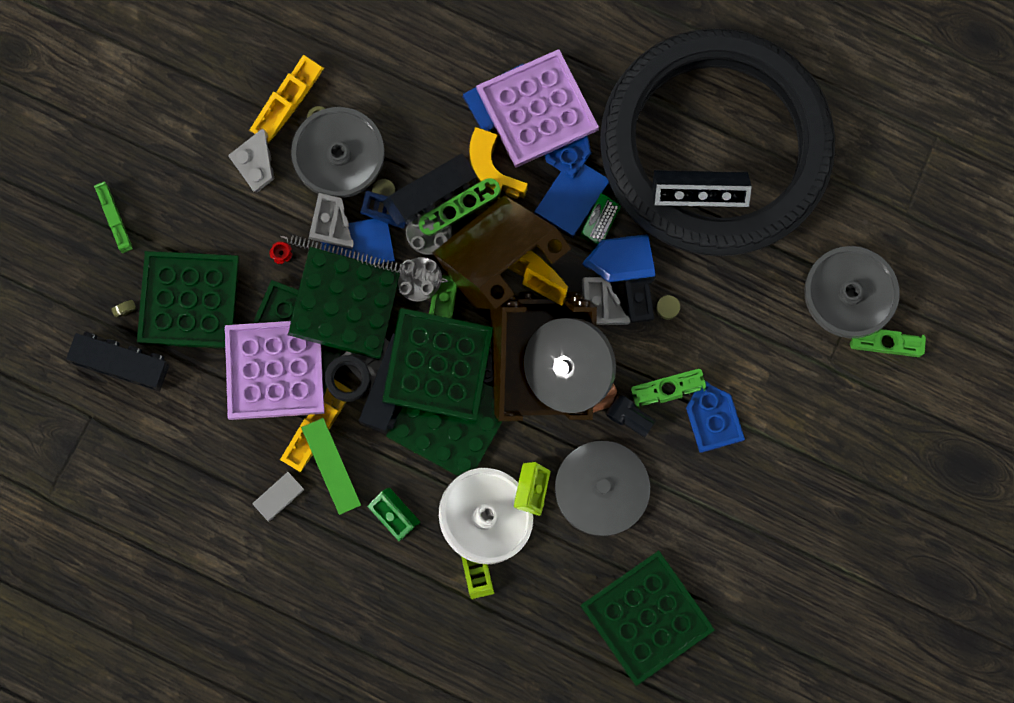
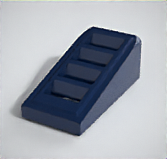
M366 191L360 213L404 229L406 223L403 222L397 226L391 215L386 214L387 209L385 206H383L382 213L378 212L379 203H382L388 196ZM371 199L375 200L373 210L369 209Z

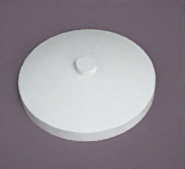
M477 468L461 474L446 488L440 501L439 522L446 541L459 555L472 562L495 564L509 559L524 547L532 531L533 514L514 507L518 482L514 478L496 469Z

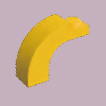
M475 127L470 141L469 159L470 165L477 175L475 178L477 183L487 178H492L499 183L501 189L498 199L502 191H505L507 196L515 199L518 197L524 198L528 184L501 174L492 163L491 156L497 143V135ZM487 184L485 191L493 195L496 186L491 187Z

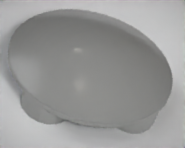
M421 211L417 214L419 218L406 226V237L408 243L415 251L431 255L434 250L451 238L452 227L449 226L433 236L423 234L419 228V220L425 213ZM439 213L435 214L437 217L435 221L431 222L429 219L425 221L426 226H424V229L429 228L430 231L433 230V224L438 221L441 225L444 224Z
M418 257L402 263V269L400 270L402 274L399 275L398 288L405 298L416 302L424 301L438 291L441 282L437 280V277L440 274L439 280L442 281V273L435 261L426 257ZM404 265H406V267H405V274L407 273L408 267L410 266L409 275L411 274L412 269H413V267H414V270H413V276H415L414 278L412 277V275H411V276H408V273H407V275H404V272L402 273V271H403V269H404ZM421 270H423V271H422V278L424 277V279H422V280H421V278L419 277V275H420V273H421Z

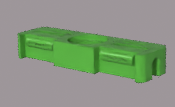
M105 181L94 185L118 249L122 254L133 250L108 185Z
M881 329L867 337L852 338L850 347L856 350L921 357L925 352L926 337L924 335H901L902 332ZM890 336L894 341L893 347L887 348L883 346L882 338Z
M695 369L633 386L631 391L635 405L640 409V405H649L658 402V400H660V403L682 398L683 394L686 395L700 391L702 388L705 391L706 383L702 370ZM667 383H671L676 387L675 392L671 395L664 394L662 391V387Z

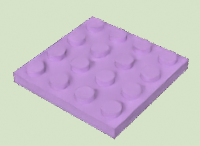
M559 49L476 86L515 168L599 131V126Z
M291 321L225 325L228 419L325 414L321 344L288 336Z

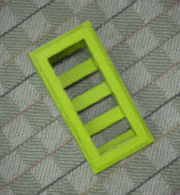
M461 556L471 599L494 594L488 564H483V567L469 570L470 566L480 563L467 561L466 558ZM485 573V577L471 579V576ZM487 583V585L473 588V586Z

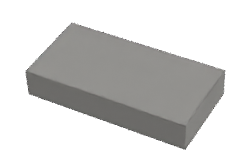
M287 472L252 504L269 522L301 494L304 489Z

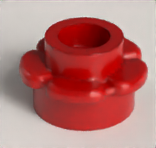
M276 242L270 249L269 255L271 259H274L275 263L284 264L285 261L288 262L292 258V248L288 243Z

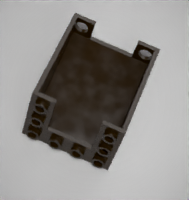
M503 196L434 250L432 254L474 308L496 309L514 295L513 291L500 276L503 271L530 250L539 257L544 254L553 264L567 253L571 247L556 227L507 196ZM500 285L503 288L504 294L500 299H494L491 296L493 294L491 292L492 286Z
M496 292V295L491 296L494 299H500L504 292ZM520 292L519 295L511 296L498 308L490 309L491 327H493L491 345L494 415L499 421H523L522 415H565L569 420H593V407L582 412L565 413L545 405L531 390L524 370V355L527 344L532 335L544 324L558 318L574 317L588 321L596 326L597 307L590 300L585 299V296L579 295V292H567L565 303L562 306L543 295H534L533 292Z

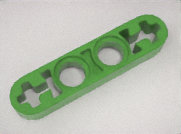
M487 178L426 213L419 220L420 230L427 236L436 235L489 204L500 195L499 183L492 178ZM487 184L491 187L495 185L494 194L486 193L482 195L485 200L481 202L479 195L475 191L479 189L481 194L486 190L485 186ZM468 195L476 198V204L471 208L463 204L464 198ZM447 207L455 208L456 216L453 219H446L443 216V212ZM439 213L444 224L441 225L438 221L433 224V230L430 231L429 228L424 229V226H426L425 221L428 219L431 222L437 219L435 214Z

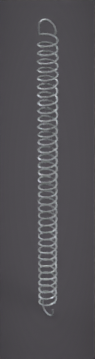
M300 237L299 244L296 246H300L302 237ZM379 258L377 266L379 268H382V266H379L381 258ZM404 265V269H403L402 273L404 272V275H407V273H408V276H411V275H412V277L414 278V277H415V276H413L414 267H413V269H412L411 274L409 275L410 266L408 267V271H407V273L405 274V267H406V265ZM421 270V273H420V275H419V277L421 278V280L424 279V277L422 278V271H423V270ZM438 274V277H437V280H438V281H440V282H448V280H446V281H441V280H439V275H440V274Z

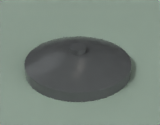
M346 107L326 108L308 117L298 128L291 149L292 162L300 180L317 194L322 193L339 198L351 197L367 189L380 174L385 156L382 136L376 125L363 113Z
M856 246L839 247L822 255L809 271L804 288L805 302L813 319L826 331L844 338H863L881 330L893 317L900 295L898 280L891 266L875 252Z
M564 317L544 324L532 335L525 350L524 370L531 390L541 402L560 412L577 413L594 407L607 396L614 383L616 360L610 342L595 325L583 319Z
M594 441L576 448L565 458L557 473L555 497L562 515L576 529L594 536H612L629 529L640 519L648 505L650 480L644 464L630 449L615 442Z

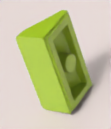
M536 462L524 463L522 465L514 501L516 509L535 515L542 514L550 470Z

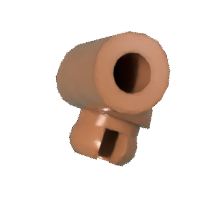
M614 384L607 396L593 407V413L611 406L617 395V389Z

